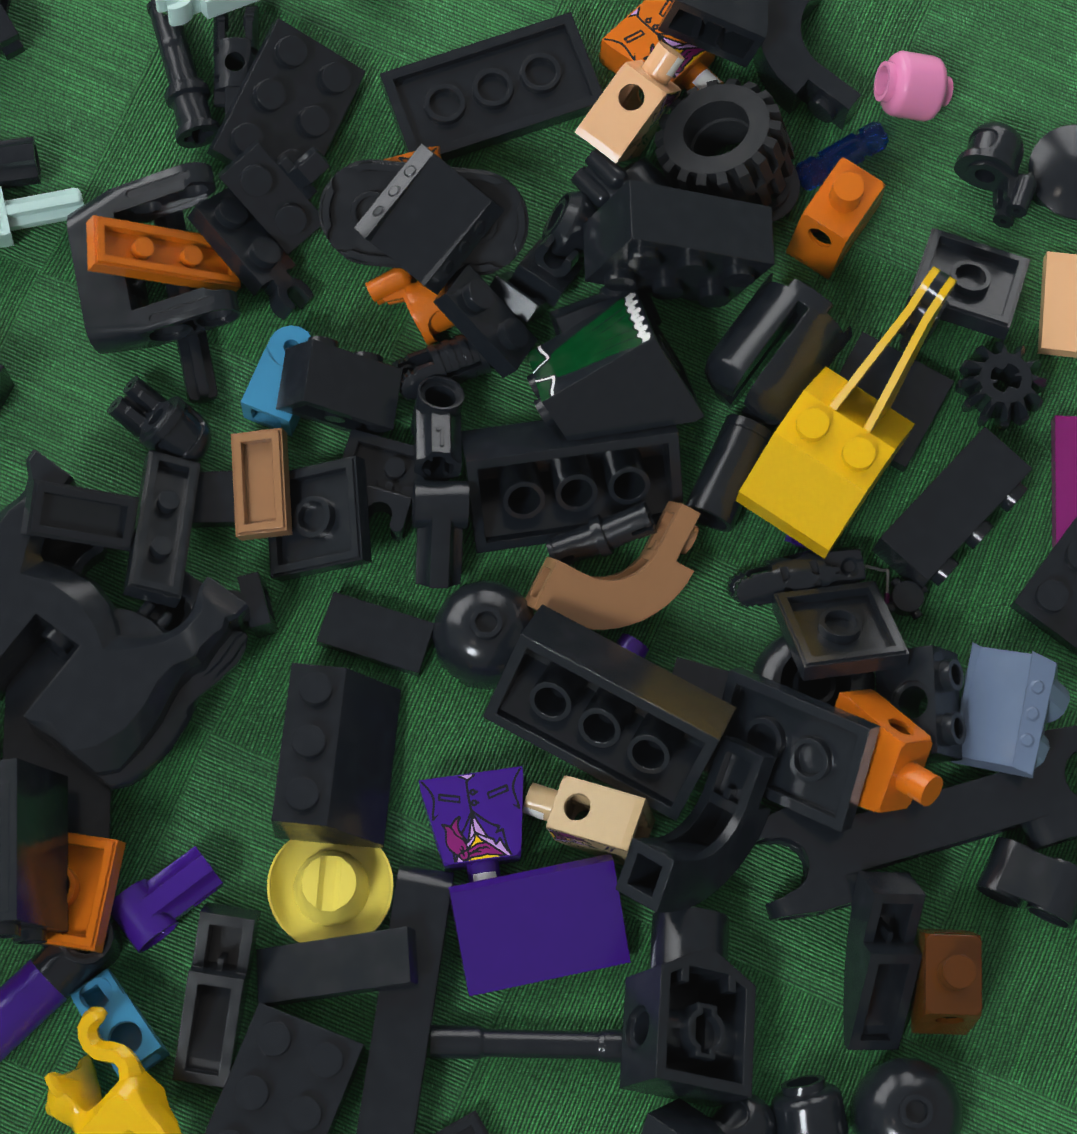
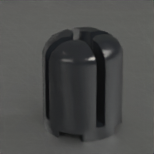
M773 273L766 277L708 356L705 374L716 397L726 406L732 408L790 333L751 387L744 400L746 407L741 412V416L753 419L762 425L775 427L780 425L803 390L825 366L829 367L839 352L851 339L852 328L849 325L843 333L838 323L828 314L833 304L816 290L795 278L789 286L772 282Z

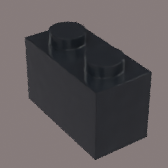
M311 336L306 342L286 348L276 409L349 433L351 429L374 435L387 432L394 428L403 369L383 363L384 358L376 353L365 351L353 353L339 348V342L332 338Z

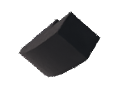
M858 871L851 906L844 969V1045L848 1050H899L922 959V953L916 947L914 941L926 897L924 891L909 872Z
M209 902L201 909L193 962L188 971L172 1080L224 1088L234 1064L261 911Z

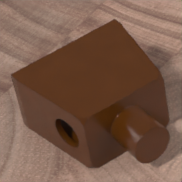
M918 928L914 944L922 953V959L911 998V1034L967 1035L982 1014L981 936L968 930Z

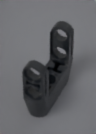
M201 162L185 163L108 189L68 215L67 231L84 325L91 345L99 354L158 347L226 325L240 317L238 297L236 292L232 290H210L202 287L149 305L145 280L88 271L86 222L93 215L144 224L194 207L207 200L215 192L216 184L213 169L209 164Z

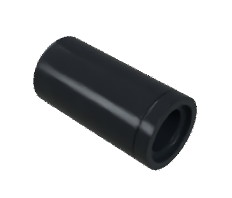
M736 414L726 416L685 504L701 513L697 522L718 531H732L743 505L735 501L738 492L773 435L767 427L745 416Z

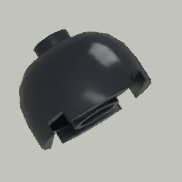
M481 580L461 586L445 599L435 616L432 638L438 662L451 676L457 678L458 682L467 687L485 690L495 689L521 633L535 615L534 610L527 606V601L520 592L501 582Z
M897 1057L873 1066L860 1080L850 1100V1125L854 1134H959L963 1126V1104L955 1084L939 1067L919 1058Z

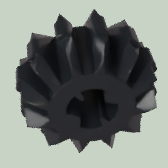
M1003 340L995 343L992 352L982 345L974 351V360H964L959 371L964 378L956 384V393L968 396L961 406L962 412H971L975 409L980 412L977 418L978 427L984 426L989 418H994L999 432L1006 430L1010 419L1018 426H1022L1029 420V412H1037L1042 406L1043 400L1038 393L1043 392L1046 388L1047 379L1034 375L1041 366L1040 359L1028 362L1022 359L1025 354L1024 345L1018 346L1012 354L1008 353L1007 346ZM997 380H1001L1008 385L1004 392L994 387Z

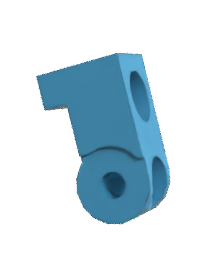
M290 325L274 332L240 402L244 418L271 429L282 427L287 432V435L292 437L300 417L277 410L276 405L286 348L308 341V338L311 337L308 331L301 327Z
M109 968L70 994L81 1016L91 1007H104L108 1014L99 1026L101 1037L105 1041H113L128 1046L139 1058L145 1071H148L170 1055L139 1008L134 1005ZM110 1063L119 1077L118 1067Z

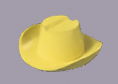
M289 840L274 857L268 873L267 895L272 913L281 928L299 943L376 931L387 915L393 897V873L388 858L381 848Z

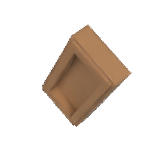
M281 427L231 434L236 537L241 541L292 535L287 432Z

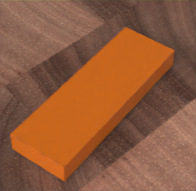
M93 215L86 222L88 271L197 289L203 287L210 290L228 289L237 292L241 288L240 279L200 233Z

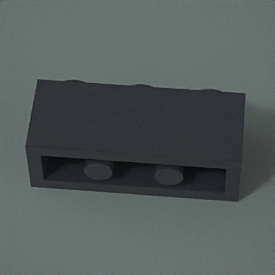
M984 427L879 538L872 551L905 581H913L921 588L932 581L939 587L960 564L953 558L960 548L966 543L971 549H974L994 527L987 519L999 507L1008 513L1029 490L1022 482L1033 468Z

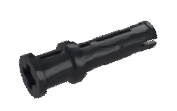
M151 0L147 4V12L151 18L166 77L169 82L164 98L166 105L174 110L178 125L175 131L176 142L184 148H197L211 144L220 128V124L211 117L207 102L211 92L208 84L197 76L184 25L171 26L168 19V10L167 15L163 16V12L159 13L156 10L155 0Z

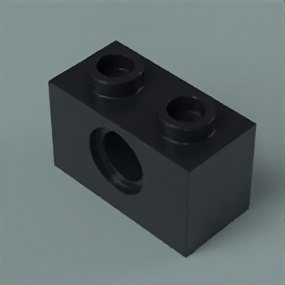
M935 645L907 648L910 654L906 668L875 672L876 692L931 736L933 745L926 764L962 760V744L966 738V725L960 714L959 691L963 687L964 675L962 666L958 661V654ZM927 695V708L925 712L920 716L919 705L922 699Z

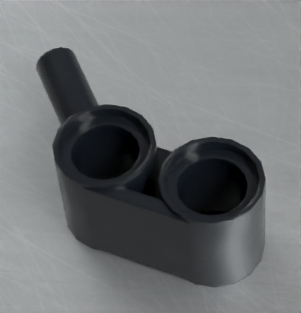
M997 837L975 888L983 895L1010 907L1020 908L1023 901L1028 902L1026 909L1033 915L1059 927L1071 929L1074 921L1077 919V865L1059 858L1045 856L1017 841Z

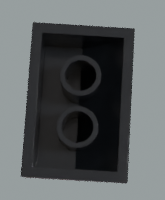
M292 663L271 819L275 838L384 849L401 690L348 668Z

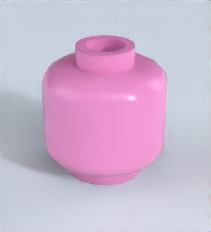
M899 51L893 54L888 61L882 62L878 67L874 79V97L880 102L886 114L892 117L924 122L933 119L942 106L945 107L949 104L953 94V80L950 76H947V68L942 59L933 55Z

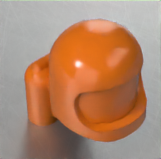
M392 268L365 283L371 298L378 305L386 302L389 305L405 302L428 346L438 341L436 334L455 326L433 302L438 295L424 287L419 281H416L404 269Z

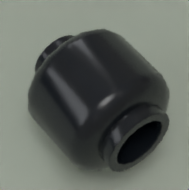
M805 1075L784 1081L781 1084L782 1091L776 1094L771 1101V1109L777 1122L776 1134H849L841 1090L837 1086L825 1082V1078L822 1075Z

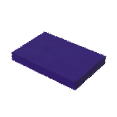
M611 854L448 887L469 997L631 962L619 891L616 890L617 877L615 865Z

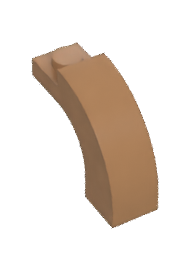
M668 501L656 524L657 533L650 536L639 557L630 566L612 575L588 576L557 559L547 556L525 598L527 606L538 611L543 604L592 630L621 628L647 619L667 606L681 592L694 573V570L677 562L680 553L686 554L693 546L699 532V527L695 524L701 513L682 503Z

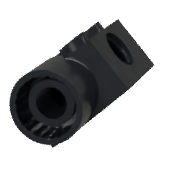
M690 907L677 912L653 913L650 967L645 971L626 977L620 1089L674 1100L680 1098L685 1102L709 1107H717L752 1097L756 986L728 962L729 918L725 914L696 907Z

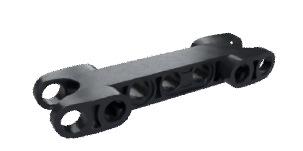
M1077 726L1045 731L1044 735L1049 740L1050 748L1044 762L1035 769L1033 778L999 772L942 789L938 798L929 806H923L912 800L907 809L883 813L866 811L856 814L852 828L843 832L832 829L788 808L770 814L755 845L779 844L789 847L798 855L802 863L803 877L797 889L791 891L783 898L765 905L769 920L785 921L814 917L852 906L858 871L872 872L1022 827L1028 847L1035 851L1076 839L1077 795L1069 788L1064 770L1069 757L1077 752Z

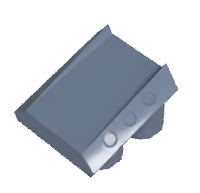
M972 642L960 699V714L965 721L966 738L962 744V760L951 762L1033 778L1035 769L1044 762L1050 748L1049 740L1044 735L1046 725L1060 718L1065 713L1070 702L1069 691L1058 681V664L1032 651V654L982 647Z

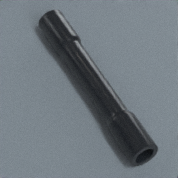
M431 1025L430 1058L476 1060L483 1057L599 1060L604 1063H621L623 1029H603L595 1032L485 1029L481 1026Z

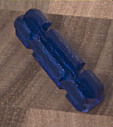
M871 122L858 129L859 134L851 133L819 151L818 157L811 156L798 163L796 170L802 188L806 191H811L822 185L824 179L829 176L841 158H846L857 165L865 160L864 156L867 154L873 156L884 150L889 138L881 124Z

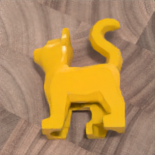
M91 1007L85 1011L77 1026L78 1040L82 1049L88 1055L79 1060L76 1069L64 1074L51 1072L44 1077L48 1086L47 1103L45 1104L47 1114L71 1127L74 1134H182L178 1121L169 1107L164 1087L145 1071L139 1058L128 1046L113 1041H105L101 1037L99 1026L108 1014L104 1007ZM91 1057L97 1061L115 1064L118 1067L119 1081L103 1099L96 1068Z

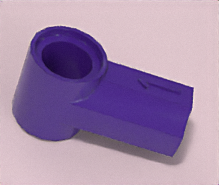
M194 846L150 880L142 879L116 896L113 901L111 916L137 952L142 953L169 935L178 926V919L194 907L200 905L202 901L224 886V884L197 847Z

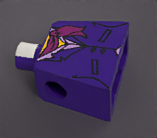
M522 766L419 780L421 799L444 871L451 872L467 869L468 881L471 883L500 877L501 864L520 861L523 806Z

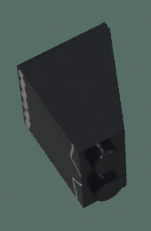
M636 290L528 353L533 373L527 376V380L538 398L534 400L535 407L548 428L557 425L568 441L691 423L705 417L685 367Z

